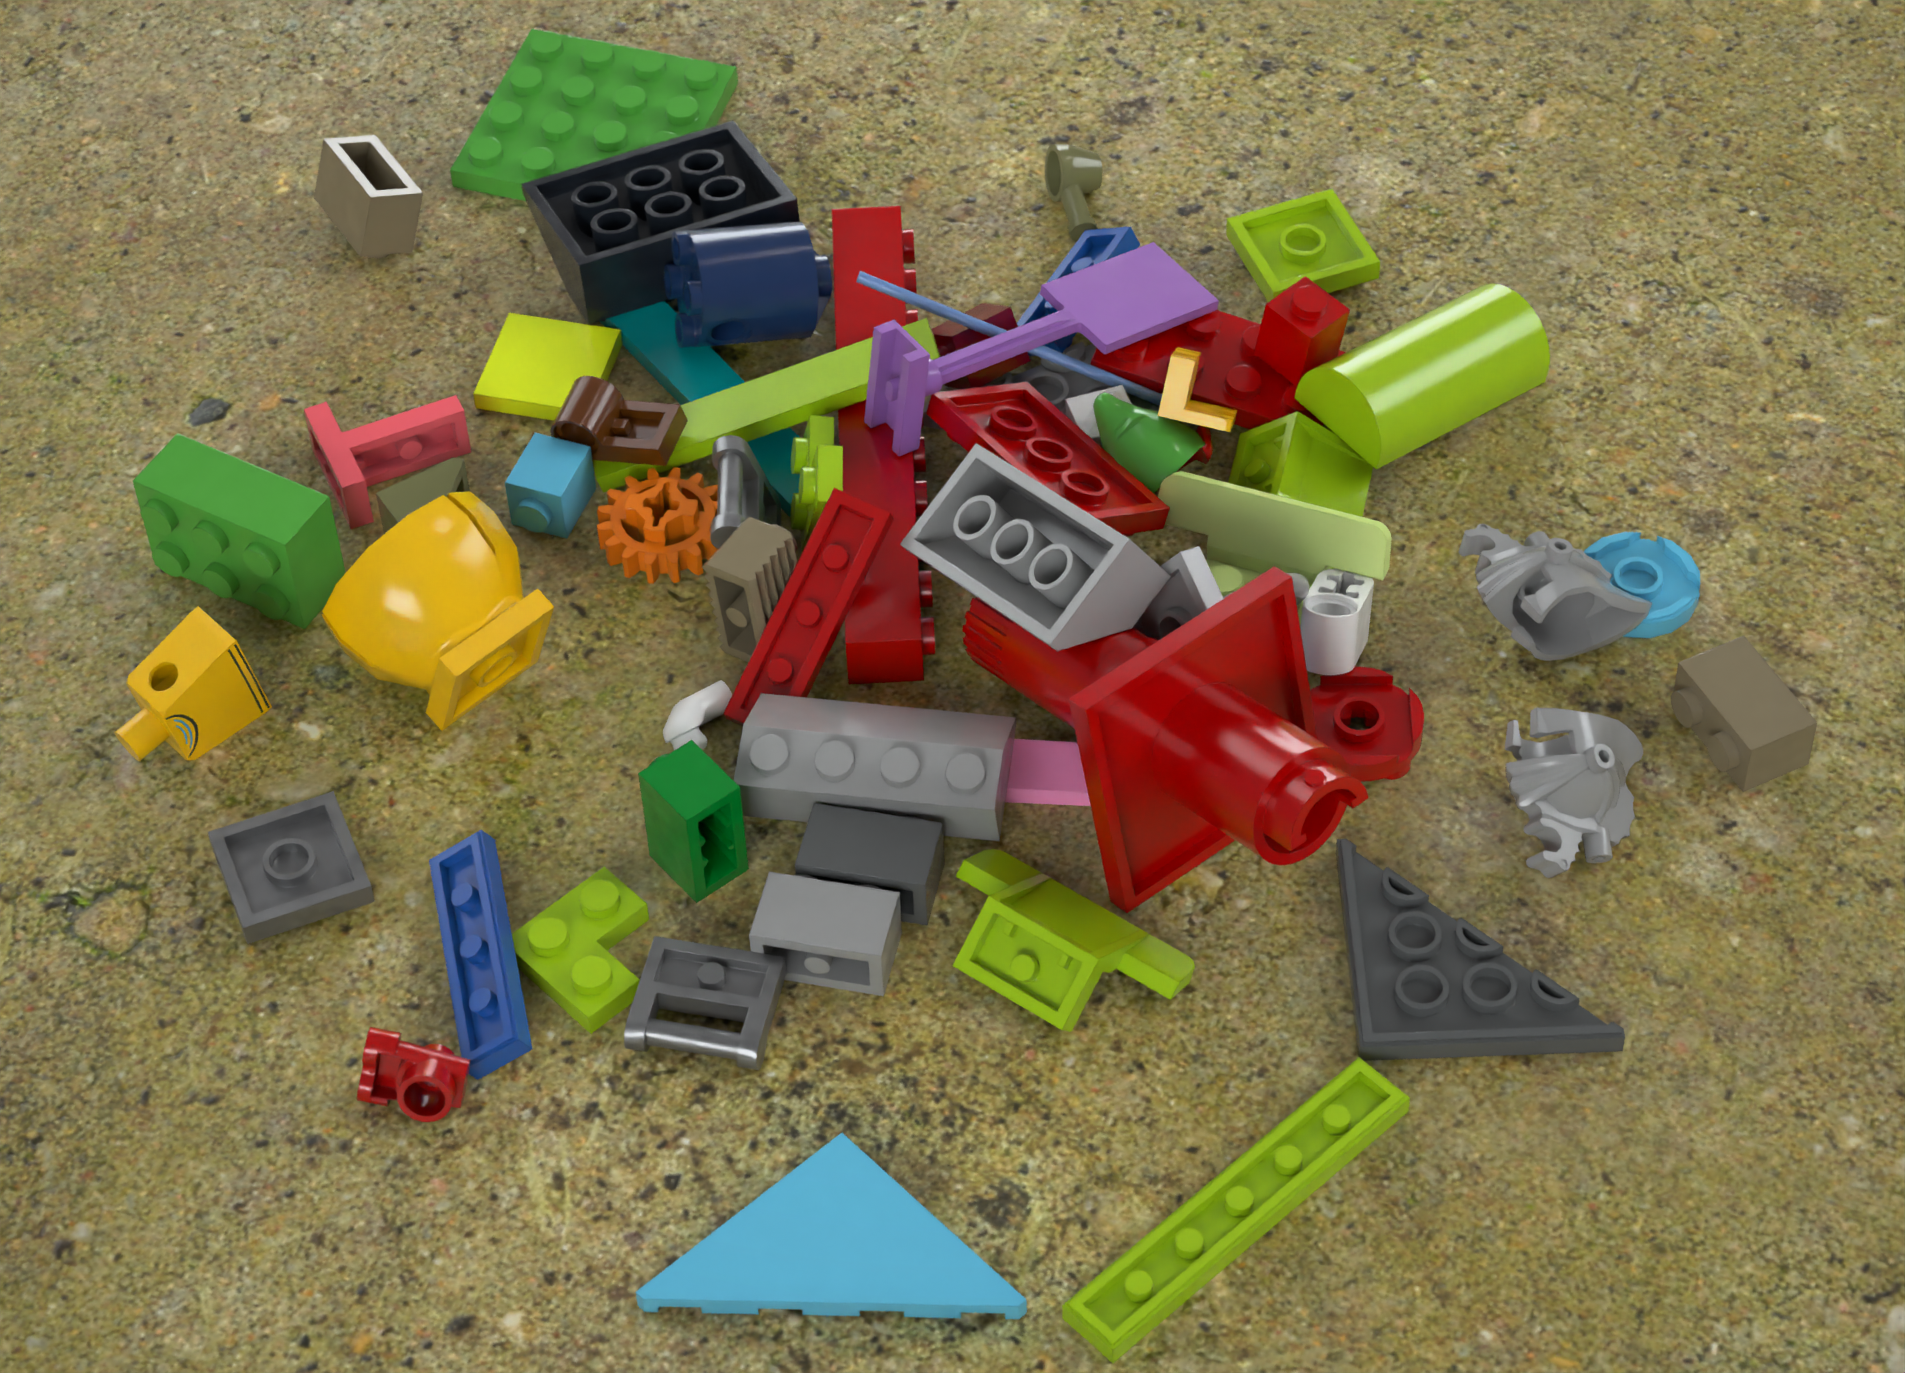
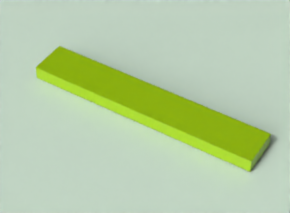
M927 318L902 326L930 354L932 360L940 357ZM873 337L681 405L688 422L667 465L659 466L592 460L596 480L602 492L624 486L625 477L629 475L637 480L647 478V472L650 468H655L658 473H661L673 467L712 455L714 442L723 436H739L746 442L808 421L810 415L822 416L866 400Z
M1358 1057L1062 1305V1319L1110 1362L1114 1363L1408 1113L1410 1097Z

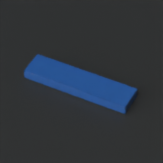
M482 829L429 860L461 1057L471 1059L468 1074L477 1080L533 1049L495 839Z

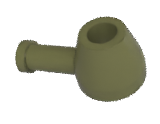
M1053 144L1049 146L1045 158L1046 187L1052 201H1062L1069 222L1068 232L1070 238L1077 241L1085 230L1098 229L1095 220L1090 216L1084 195L1100 188L1103 176L1102 162L1100 156L1095 152L1068 144Z

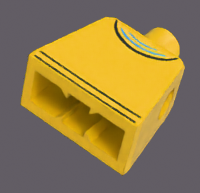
M197 606L128 675L126 685L141 711L114 733L124 748L139 762L164 741L185 760H196L269 711L272 706L237 640Z

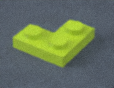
M810 415L803 438L794 437L792 443L791 473L800 474L799 493H793L790 523L792 530H801V552H803L833 489L836 488L843 491V446L834 445V417Z
M606 867L601 868L512 933L518 969L592 1034L633 1003L640 979L611 955L608 950L649 920L647 903Z

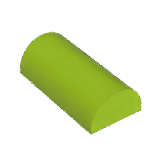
M1485 284L1308 371L1301 378L1294 398L1377 470L1545 383L1550 365L1549 343L1538 315L1521 295L1504 285Z

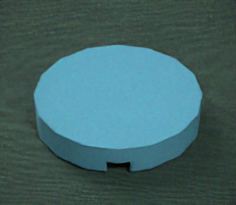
M1622 532L1602 537L1586 548L1584 553L1592 559L1600 561L1602 567L1612 574L1610 583L1613 586L1652 602L1648 616L1623 637H1657L1674 632L1690 620L1699 602L1700 571L1688 552L1673 541L1657 536L1656 542L1649 539H1640L1641 532Z

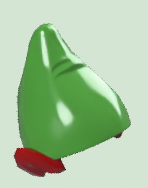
M1107 392L1099 394L1093 403L1103 449L1154 494L1160 489L1161 483L1166 477L1180 471L1195 460L1207 464L1211 458L1213 447L1211 432L1208 427L1198 425L1195 431L1177 420L1157 416L1158 412L1155 410L1132 405Z

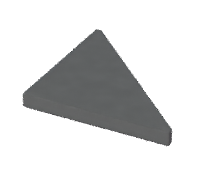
M1337 839L1336 861L1358 1057L1363 1061L1623 1051L1625 1033L1622 1027L1614 1022L1606 1024L1579 1005L1580 999L1539 970L1536 969L1533 973L1503 953L1504 946L1463 918H1459L1456 921L1428 902L1429 895L1388 867L1383 871L1356 852V845L1348 839Z

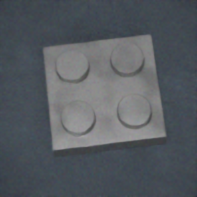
M334 791L208 832L212 850L247 944L375 902L370 881Z

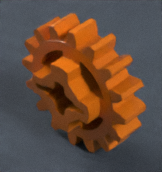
M673 467L668 477H659L655 468H650L647 472V480L639 482L636 478L629 475L625 477L626 491L622 492L616 489H609L607 491L608 505L598 506L599 524L596 526L600 549L606 550L607 563L610 566L623 563L624 576L627 578L633 577L640 570L644 571L647 575L648 584H654L660 574L666 573L669 574L673 583H678L681 579V571L689 569L698 576L704 573L702 560H709L718 550L711 543L710 539L711 522L717 515V484L704 488L703 475L700 473L694 474L688 480L681 479L680 468Z

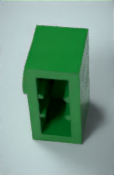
M690 740L670 754H663L657 757L647 768L638 773L649 855L696 903L749 870L740 786L693 740Z

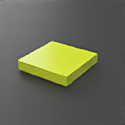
M509 313L473 393L475 408L554 421L577 378L581 376H594L608 381L623 344L621 329Z

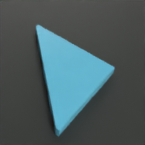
M840 1133L635 1292L637 1305L644 1312H658L659 1307H701L702 1313L759 1314L758 1309H802L803 1315L860 1316V1311H904V1317L961 1318V1313H1005V1319H1020L1027 1313V1300L843 1133Z

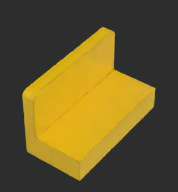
M1177 347L1170 358L1157 416L1230 432L1235 423L1237 410L1190 400L1201 352Z

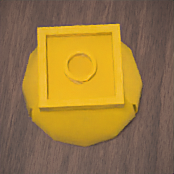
M468 491L448 493L447 496L442 495L408 514L371 544L336 583L322 610V617L345 654L376 679L426 689L430 696L426 714L443 731L538 662L554 606L538 588L525 598L523 597L520 559L515 543L495 512Z

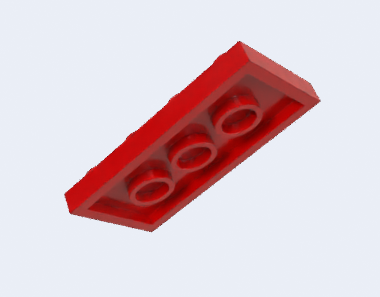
M1219 310L1105 355L1096 348L1090 365L1162 394L1170 358L1177 347L1201 352L1190 400L1237 410L1234 424L1250 430L1296 411L1325 427V424L1294 398L1297 386L1254 354L1261 324ZM1339 350L1338 356L1346 352Z
M1028 382L941 391L931 395L926 414L946 431L947 436L952 441L960 444L968 453L977 443L1126 537L1139 532L1164 528L1170 507L1126 468L1121 466L1109 453Z

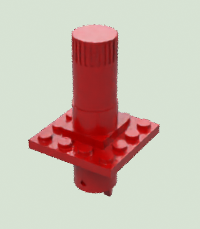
M1275 566L1160 640L1147 637L1140 631L1132 628L1056 651L977 597L972 598L970 602L971 607L969 611H966L964 617L966 624L963 625L962 632L965 633L963 644L967 646L965 650L972 657L971 660L1075 729L1110 902L1126 913L1138 907L1235 840L1271 864L1289 865L1299 862L1317 851L1328 840L1341 821L1347 805L1354 809L1369 798L1364 785L1351 776L1345 758L1317 738L1292 576Z

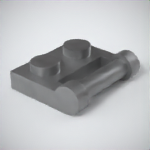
M729 435L718 438L712 447V463L718 470L717 515L711 522L710 539L711 543L719 549L748 517L781 526V503L749 444L739 436Z
M654 936L627 1018L624 1033L625 1048L647 1052L650 1046L699 1053L737 1060L738 1067L760 1070L765 1056L767 1036L787 973L785 957ZM659 1009L744 1022L741 1033L657 1020L656 1016Z

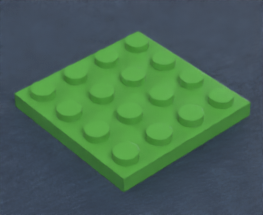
M531 29L451 167L452 186L526 201L522 192V183L716 126L738 85L737 67L558 34L551 31Z

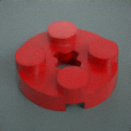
M1355 666L1353 670L1345 674L1320 676V685L1310 690L1318 740L1339 752L1345 758L1351 776L1360 782L1375 781L1383 778L1394 780L1405 776L1410 770L1411 760L1420 750L1423 738L1424 711L1418 696L1410 688L1409 695H1407L1403 689L1393 685L1392 675L1375 668ZM1360 717L1364 718L1365 725L1371 728L1354 730L1347 726H1350L1351 718Z

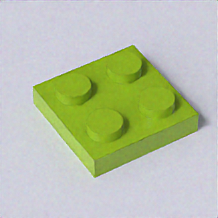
M1333 189L1227 218L1226 236L1268 302L1304 276L1327 293L1379 279L1380 260Z

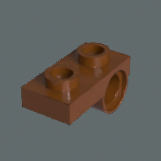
M581 376L574 381L551 426L550 432L552 437L590 446L592 460L666 466L688 420L680 404L624 400L619 390L611 383L594 376Z

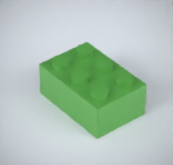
M178 433L133 480L141 517L152 551V558L155 565L168 575L174 577L182 576L207 587L219 597H231L252 606L270 619H282L305 629L325 607L336 583L346 573L328 495Z

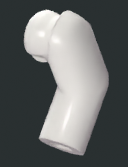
M720 680L680 700L673 707L663 729L665 743L671 742L673 749L676 750L690 740H693L702 750L706 748L707 738L699 727L723 715L732 697V693L725 682Z

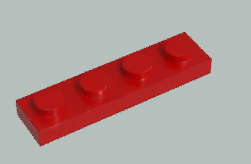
M836 488L833 489L723 713L727 720L743 726L761 693L807 698L894 520L891 512Z

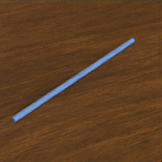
M860 271L856 280L857 283L989 337H994L1007 331ZM1043 345L1027 351L1109 386L1123 385L1126 393L1160 406L1161 393Z

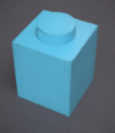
M534 433L505 481L511 524L524 527L532 532H543L567 539L596 490L591 447Z

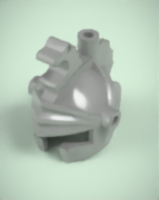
M1479 524L1476 529L1464 532L1458 553L1462 556L1479 555L1475 574L1479 584L1477 589L1484 603L1493 616L1512 631L1510 637L1530 651L1537 659L1544 661L1562 660L1604 647L1632 631L1649 614L1652 602L1613 586L1610 583L1612 574L1602 567L1600 561L1587 556L1581 549L1573 548L1572 544L1565 539H1549L1546 533L1537 531L1530 534L1526 538L1524 545H1521L1517 540L1511 539L1509 534H1502L1499 529L1491 528L1486 524Z
M1535 708L1531 710L1530 737L1540 738L1553 734L1569 733V735L1540 743L1522 739L1517 720H1512L1507 724L1504 750L1511 751L1517 759L1515 762L1506 763L1505 771L1507 781L1509 782V790L1515 798L1517 808L1522 809L1529 816L1530 820L1523 828L1525 834L1538 837L1545 848L1544 851L1527 858L1526 864L1531 869L1540 870L1546 878H1552L1569 870L1570 864L1576 861L1575 854L1580 852L1578 844L1582 840L1586 862L1603 863L1613 858L1612 847L1619 844L1621 839L1630 836V825L1632 820L1635 819L1633 811L1634 796L1627 788L1626 776L1632 765L1642 758L1643 746L1637 736L1617 719L1575 710Z

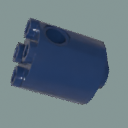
M802 222L674 231L672 233L674 263L665 264L664 287L667 298L677 299L679 313L675 316V335L679 348L799 339L812 336L831 297L832 274L827 256L819 255L814 251L808 230Z

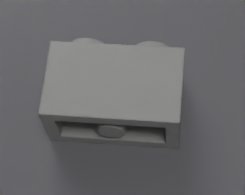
M769 872L749 933L751 951L785 957L787 972L785 980L884 996L902 935L900 892L883 890L873 885L857 886L819 880L805 874L787 875Z

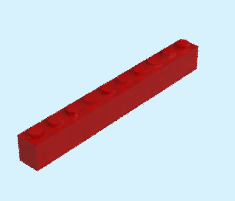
M901 206L832 209L836 350L873 337L874 327L895 320L902 327L918 321V309L906 310V304L909 303L856 282L860 271L917 294L916 268L904 269V264L915 263L914 229H902ZM866 400L838 410L839 446H843V492L891 512L894 520L845 618L848 684L924 681L923 655H935L934 617H921V608H933L931 570L919 571L918 562L923 561L900 545L915 525L916 517H921L928 507L927 480H914V473L926 472L924 436H920L919 449L898 456L892 450L894 430L887 423L870 428L864 422ZM923 418L921 429H924Z

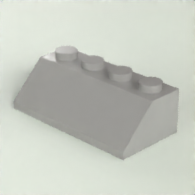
M977 443L900 543L903 548L1056 651L1132 629L1171 577L1129 538Z
M761 693L743 724L733 780L740 786L743 816L808 822L813 804L818 803L901 817L916 816L927 821L943 823V836L1000 841L1016 730V717Z

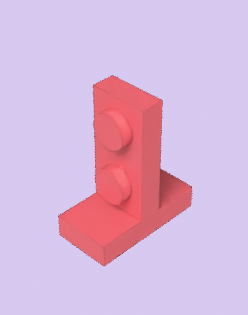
M456 395L345 432H341L327 402L304 409L313 453L350 529L374 522L367 487L471 453L465 412Z

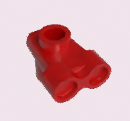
M370 1027L364 1046L357 1101L388 1107L390 1100L398 1101L401 1110L414 1120L420 1122L440 1120L448 1114L451 1107L461 1108L465 1096L471 1059L456 1056L448 1047L440 1044L421 1046L401 1040L400 1032Z

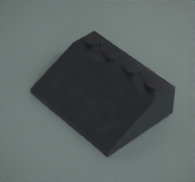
M733 120L521 184L525 200L564 286L588 324L606 321L605 319L662 301L669 303L675 300L667 298L664 287L665 264L674 263L672 254V233L674 231L800 222L797 198Z

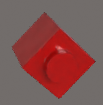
M1304 276L1265 305L1254 354L1295 386H1298L1301 378L1308 371L1338 357L1350 309Z

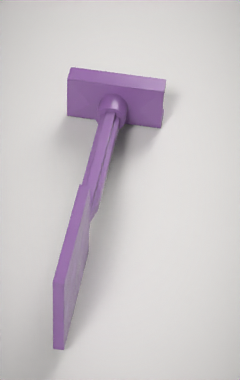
M1152 242L1041 285L1040 295L1058 312L934 360L895 320L874 327L864 422L870 428L887 423L894 430L892 450L898 456L919 449L925 397L939 392L945 383L1076 332L1082 333L1105 355L1216 311L1219 300L1159 246Z

